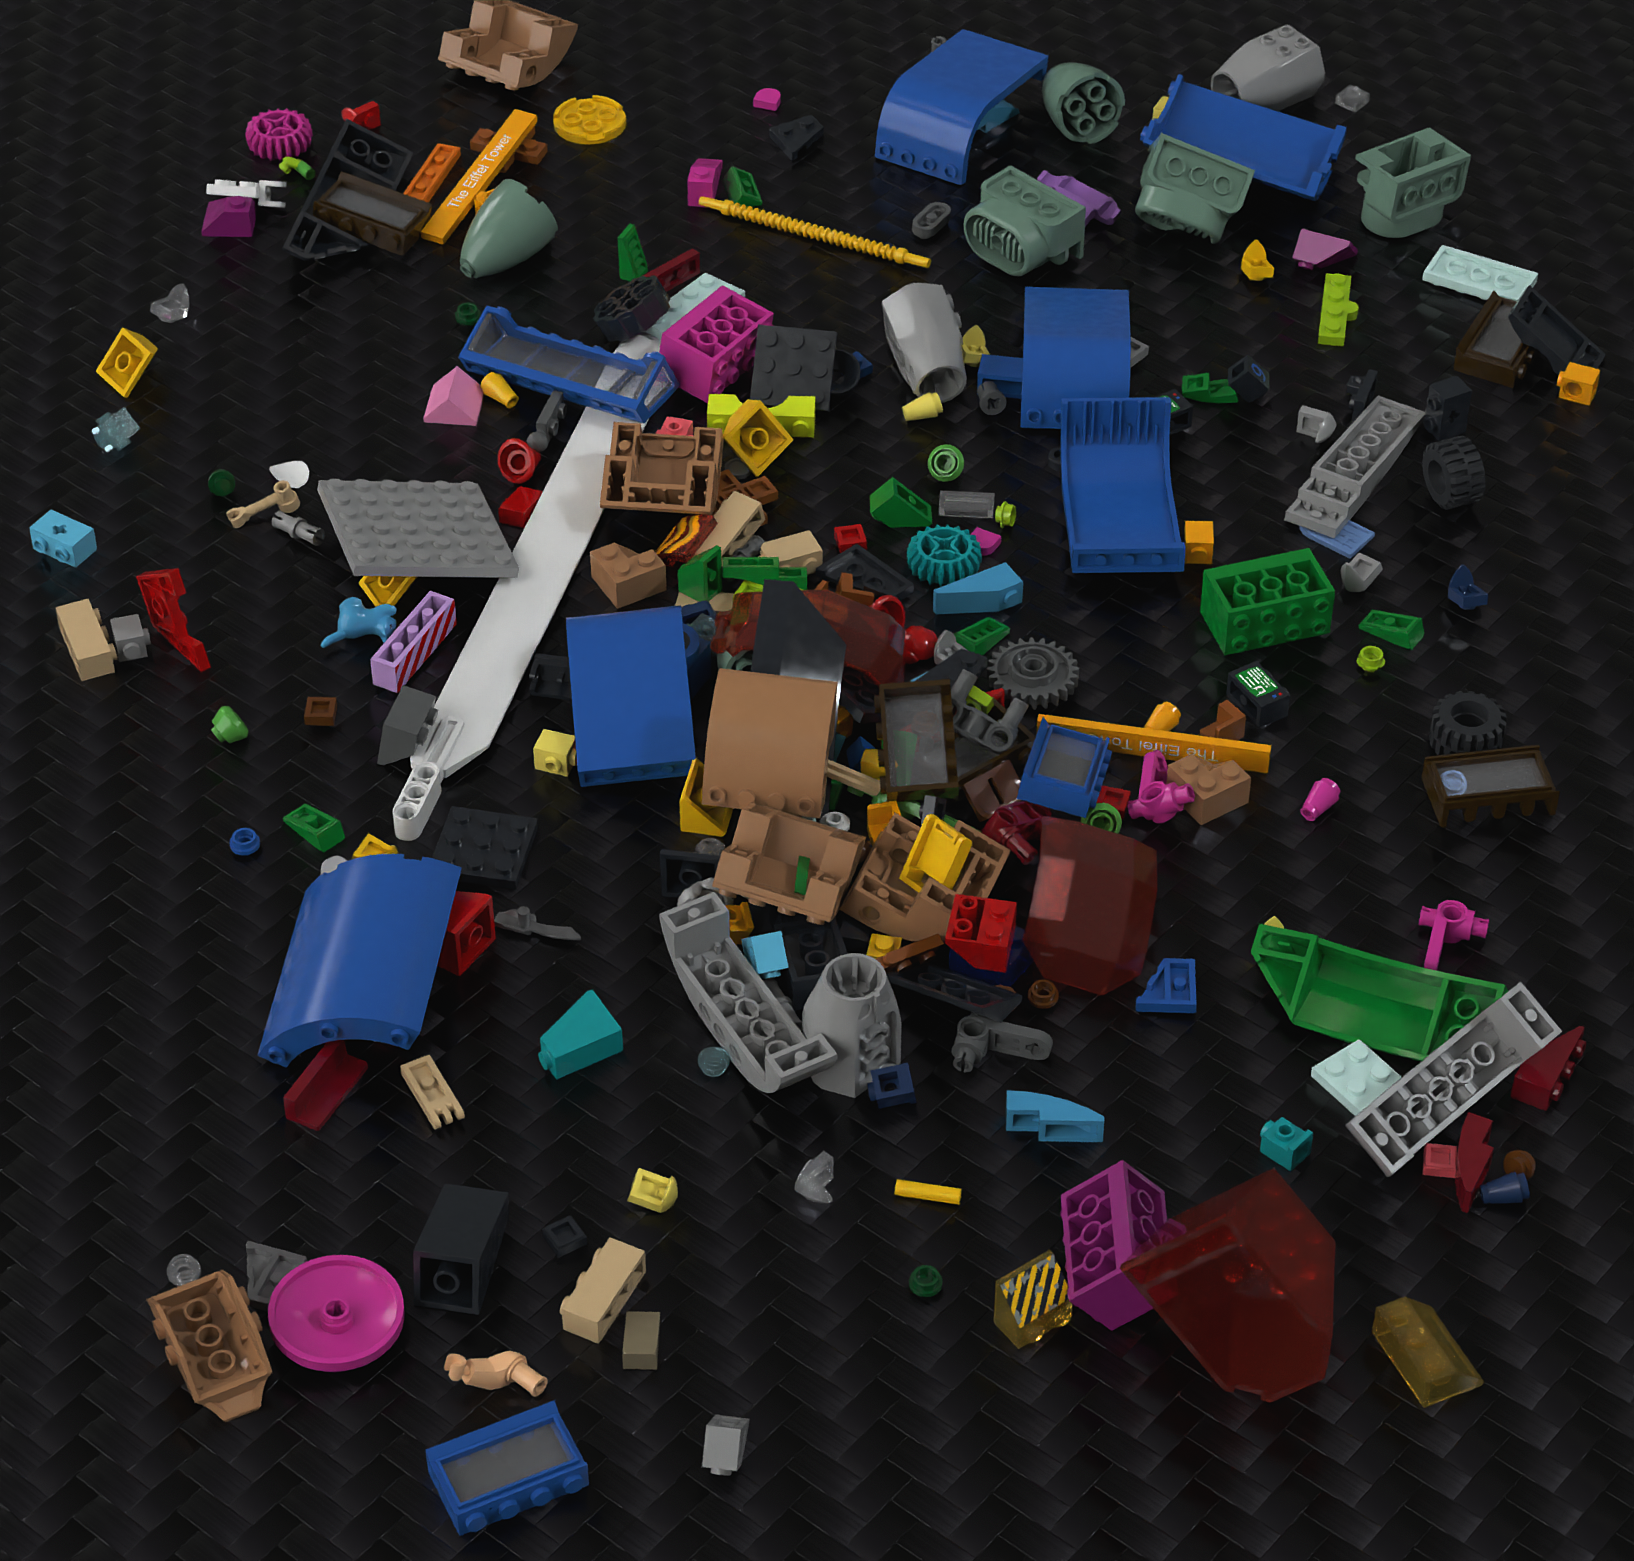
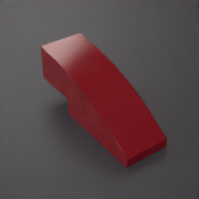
M1468 1112L1462 1126L1455 1174L1457 1198L1461 1211L1465 1213L1469 1212L1479 1192V1185H1482L1491 1166L1494 1147L1487 1145L1493 1120Z

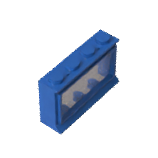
M1043 717L1023 772L1016 799L1086 818L1089 807L1093 809L1096 807L1109 766L1112 750L1107 748L1110 738L1103 741L1102 738L1053 724L1050 726Z
M555 1400L426 1449L428 1473L459 1536L468 1532L479 1531L486 1525L501 1519L512 1518L519 1512L534 1506L545 1505L552 1499L567 1493H575L589 1485L588 1464L583 1460L558 1412Z

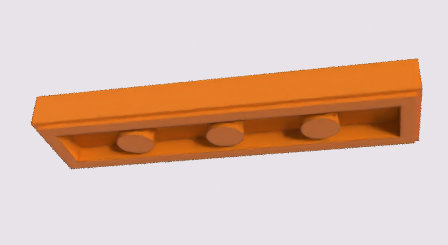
M438 143L403 194L429 203L461 156V149Z

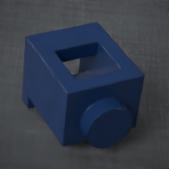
M908 1062L871 1070L873 1082L867 1083L870 1101L877 1100L879 1109L908 1102L910 1104L917 1103ZM891 1087L896 1088V1090H891V1091H887V1092H886V1090H887L888 1088H891Z

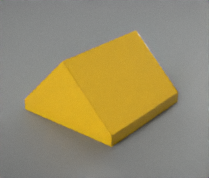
M695 758L692 760L679 801L681 831L722 837L726 835L734 808L702 804L704 764Z

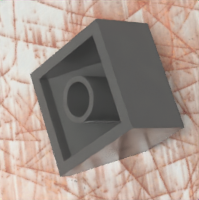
M404 685L402 686L383 725L377 764L385 765L413 756L418 745H424L429 731L427 727L428 725H434L438 714V709L434 708L436 696Z

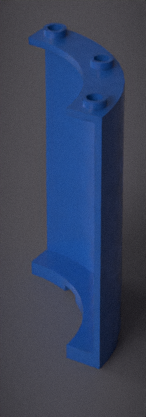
M1178 74L1176 81H1171L1168 89V95L1170 96L1158 119H1151L1149 126H1144L1140 140L1143 141L1144 147L1149 148L1157 137L1163 133L1255 170L1251 180L1253 182L1316 201L1321 196L1332 173V170H1330L1332 166L1331 161L1335 163L1337 161L1346 137L1347 127L1337 124L1334 130L1186 83L1183 80V75Z
M378 854L340 863L336 870L328 874L324 872L313 881L304 893L257 1056L287 1067L296 1056L311 1047L326 1042L347 1039L378 1041L409 1050L421 1032L462 868L429 857H422V861L404 859V854Z

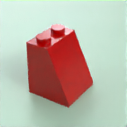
M456 891L437 966L460 977L496 939L492 896L482 893Z

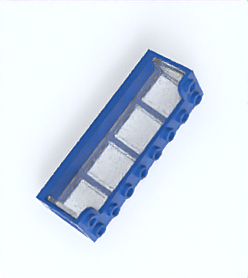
M486 305L458 356L467 371L483 376L490 372L502 374L507 383L551 395L553 390L563 392L564 400L640 423H645L680 385L674 375V371L667 363L666 357L659 352L645 353L643 359L634 360L620 352L610 353L599 346L590 347L575 339L569 341L562 339L554 333L549 335L542 333L534 327H521L515 323L510 311L500 306L494 308Z

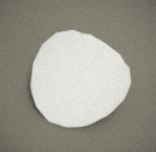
M302 461L286 462L269 468L277 480L288 481L291 488H300L305 485L309 478L308 466Z

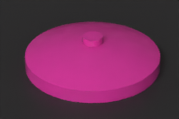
M351 1255L319 1257L291 1270L275 1287L268 1305L270 1333L279 1350L290 1360L301 1366L325 1372L352 1370L378 1359L395 1343L404 1323L403 1295L393 1276L383 1267L370 1260Z

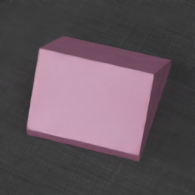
M458 366L433 385L423 418L424 422L476 426L485 396L481 385Z

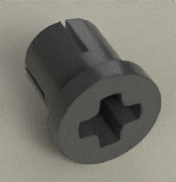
M986 381L978 387L979 404L985 414L996 415L1004 410L1006 398L994 382Z

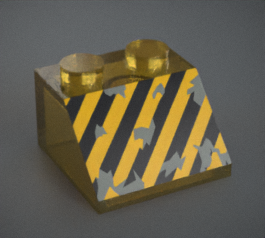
M1050 1250L996 1281L994 1324L1018 1349L1028 1343L1038 1341L1043 1334L1055 1327L1063 1326L1072 1318L1073 1304L1069 1301L1067 1295L1068 1285L1054 1254Z

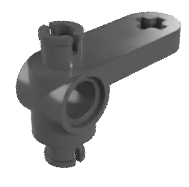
M971 1012L970 1016L962 1018L957 1025V1036L952 1047V1054L955 1057L953 1066L961 1071L963 1065H966L964 1072H970L973 1065L978 1064L987 1054L988 1050L1033 1060H1044L1050 1055L1053 1040L1044 1031L1006 1022L1000 1023Z

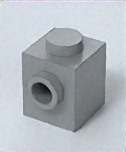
M139 614L110 619L119 662L147 657L146 645L151 644L148 628L142 629Z

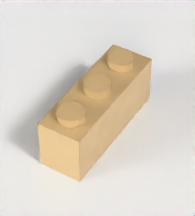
M734 490L728 499L721 503L720 509L706 522L700 534L690 542L687 549L690 560L694 556L717 545L721 547V563L723 566V557H732L734 551L737 548L743 547L765 521L761 502Z
M89 599L55 607L59 629L81 681L114 673L113 660H117V654L113 643H107L110 640L106 626L100 627L102 620L98 608L93 609Z
M609 1237L603 1248L596 1250L592 1264L587 1272L583 1271L580 1274L576 1288L571 1296L567 1295L562 1301L560 1314L563 1320V1330L599 1344L646 1273L645 1251Z

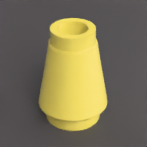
M928 392L902 406L905 420L908 422L938 417V414L943 412V407L937 392L932 394Z

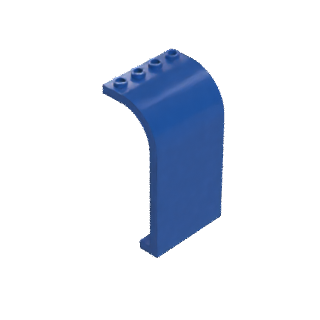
M962 29L903 73L895 82L886 98L880 115L875 157L958 185L964 184L966 182L972 140L981 120L991 108L1029 78L1042 81L1047 71L1048 55Z
M1025 287L1020 427L1061 429L1062 398H1129L1131 362L1129 290Z
M1170 397L1062 398L1060 432L1061 484L1072 573L1184 572L1186 547L1185 542H1181L1170 476Z
M681 605L566 618L577 767L581 787L688 776L692 760L696 758Z

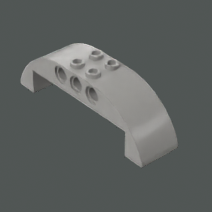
M715 892L659 914L662 932L670 957L692 1005L733 1064L754 1087L765 1093H774L830 1069L835 1065L837 1053L822 1033L809 1039L805 1038L730 938L729 910Z
M1519 982L1378 1096L1345 1126L1384 1174L1389 1177L1414 1157L1413 1154L1525 1060L1546 1046L1562 1030L1522 982Z

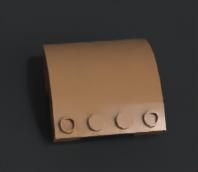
M474 0L469 28L445 31L443 33L438 60L446 62V67L452 69L462 68L466 70L465 73L468 75H482L487 82H501L505 84L507 89L519 90L521 87L531 86L542 81L557 67L573 41L578 24L510 0Z
M613 422L610 455H605L600 508L712 515L716 506L724 446L722 428L695 427L694 436L642 433L641 424Z
M720 668L715 684L707 733L702 804L742 809L750 803H756L795 816L820 818L825 804L829 749L834 737L838 682Z
M750 803L741 810L732 844L722 850L712 887L719 888L718 893L721 895L736 898L737 894L748 897V902L753 905L765 907L766 903L778 906L777 911L780 913L795 916L797 912L807 915L806 920L809 922L824 925L825 921L831 922L835 918L845 899L866 837L756 803ZM799 855L810 858L805 895L794 892Z
M894 813L884 830L879 833L839 910L876 931L890 936L917 942L939 934L942 941H945L955 894L988 898L1011 850L958 820L953 828L972 841V846L953 890L924 873L921 880L924 886L918 893L900 880L899 877L921 827Z

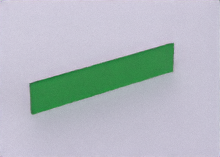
M800 855L794 892L805 895L810 858Z

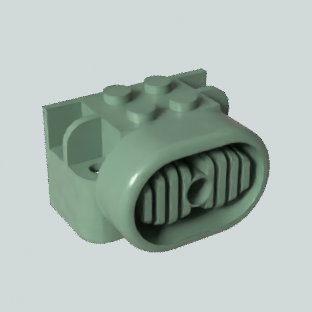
M1430 127L1357 154L1355 159L1367 167V169L1360 171L1357 176L1358 183L1364 187L1363 189L1366 192L1361 211L1363 225L1371 232L1388 238L1408 237L1435 226L1442 218L1444 205L1457 200L1462 194L1471 155Z
M1161 133L1149 146L1148 152L1150 153L1142 169L1140 182L1143 189L1135 208L1137 216L1146 223L1162 230L1180 229L1184 231L1187 228L1186 232L1190 234L1195 229L1193 235L1198 236L1202 232V238H1206L1209 235L1211 243H1218L1227 220L1242 207L1255 170Z
M1010 165L982 183L981 203L967 212L964 218V233L970 247L981 259L1009 275L1023 276L1048 261L1062 265L1068 260L1069 253L1079 259L1083 257L1086 207Z

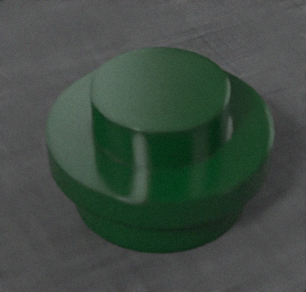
M469 302L460 304L455 312L456 321L465 326L474 325L481 316L477 305Z
M216 470L208 478V487L215 495L226 496L235 488V478L227 470Z
M922 1265L917 1267L910 1275L909 1287L918 1296L932 1297L940 1292L943 1281L936 1268Z

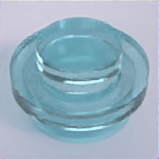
M720 1047L706 1048L698 1056V1065L708 1076L722 1075L730 1063L729 1054Z

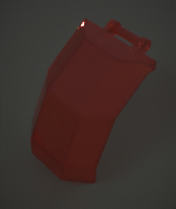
M826 589L801 590L847 644L844 660L845 666L865 673L878 687L879 684L905 682L906 632L891 615ZM762 592L736 593L732 609L720 611L716 614L714 621L716 632L710 644L713 652L720 654L726 650L734 657L743 650H754Z
M1042 816L1039 828H1041L1040 859L1029 916L1022 940L1043 978L1103 996L1141 975L1157 895V851L1127 836L1077 821Z

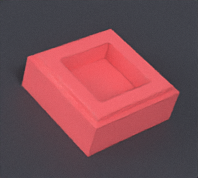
M1426 1143L1423 1148L1422 1175L1455 1178L1457 1146Z

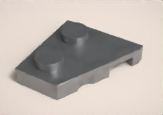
M247 1241L249 1307L268 1312L269 1301L277 1284L291 1270L307 1262V1257Z

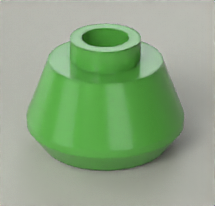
M940 445L930 453L928 469L937 480L943 482L952 481L963 471L964 458L956 447Z
M221 706L212 720L214 727L211 729L221 743L225 740L228 743H233L247 738L249 730L242 719L230 706Z
M1096 803L1095 809L1089 807L1086 818L1081 817L1083 833L1095 842L1112 840L1117 836L1122 825L1118 810L1107 803Z

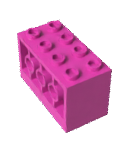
M722 285L662 333L659 353L666 357L667 363L674 371V375L680 383L679 388L708 403L709 394H721L728 385L734 384L740 375L753 367L758 325L773 326L774 313Z

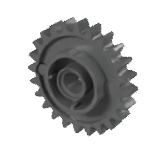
M1030 637L1029 642H1024L1019 638L1018 644L1009 641L1008 648L999 646V653H992V659L988 660L987 668L988 686L993 687V690L1003 688L1005 690L1004 700L1010 699V704L1015 697L1031 705L1033 710H1036L1037 705H1042L1047 709L1048 703L1058 706L1059 699L1067 701L1068 694H1074V687H1078L1079 667H1077V660L1072 659L1073 653H1065V646L1055 648V641L1045 644L1044 638L1039 642H1035L1033 637Z

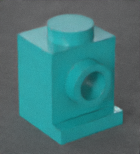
M1283 1117L1277 1122L1269 1120L1263 1126L1260 1132L1262 1137L1260 1152L1290 1172L1311 1154L1313 1132L1309 1129L1305 1132Z

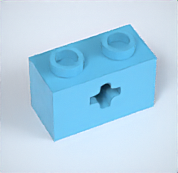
M49 510L29 527L33 549L75 568L97 550L94 528L56 511Z

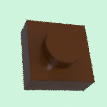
M308 697L304 714L305 725L334 726L337 698Z

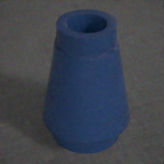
M1513 1171L1483 1185H1479L1483 1205L1489 1203H1523L1524 1199L1530 1198L1529 1187L1524 1173L1516 1174Z

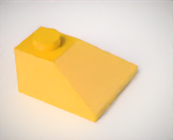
M122 327L96 372L123 397L127 398L158 348L145 336Z
M746 400L729 418L723 433L725 442L755 477H758L794 440L761 400Z
M363 576L359 581V585L375 607L381 604L395 606L417 577Z

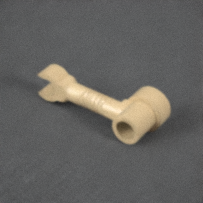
M282 480L274 485L275 493L247 507L230 509L226 514L233 528H239L251 516L276 504L280 511L291 513L300 506L297 493L291 489L288 481Z

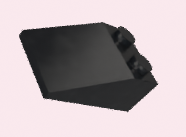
M836 918L831 922L825 921L824 925L815 924L807 920L774 924L775 932L781 931L789 967L783 969L789 998L793 1002L792 1007L794 1011L804 1009L805 1003L815 988L825 966L832 959L848 954Z

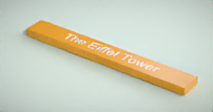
M517 109L511 113L421 230L422 239L442 245L445 244L475 204L474 199L480 191L486 190L538 122L537 115Z
M1038 715L1037 732L1044 717L1050 726L1053 724L1102 738L1103 741L1110 738L1107 749L1115 753L1145 756L1148 752L1159 750L1166 760L1177 761L1193 754L1213 764L1234 760L1243 770L1268 773L1271 745L1052 715Z

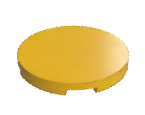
M593 95V98L577 100L575 97L559 105L553 115L554 129L557 134L565 140L577 144H599L610 141L619 136L626 127V114L623 111V106L611 98Z

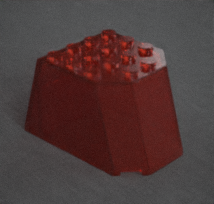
M1275 1168L1170 1218L1121 1264L1120 1270L1224 1391L1234 1393L1235 1389L1261 1395V1400L1271 1403L1325 1379L1333 1337L1335 1240Z

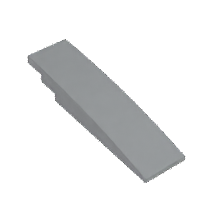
M1377 396L1312 467L1311 476L1299 489L1298 498L1286 510L1285 521L1335 538L1394 464L1425 419L1426 412Z

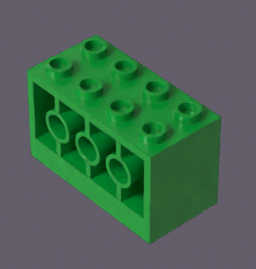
M1310 548L1205 569L1203 573L1200 613L1223 654L1230 655L1330 633L1335 590Z

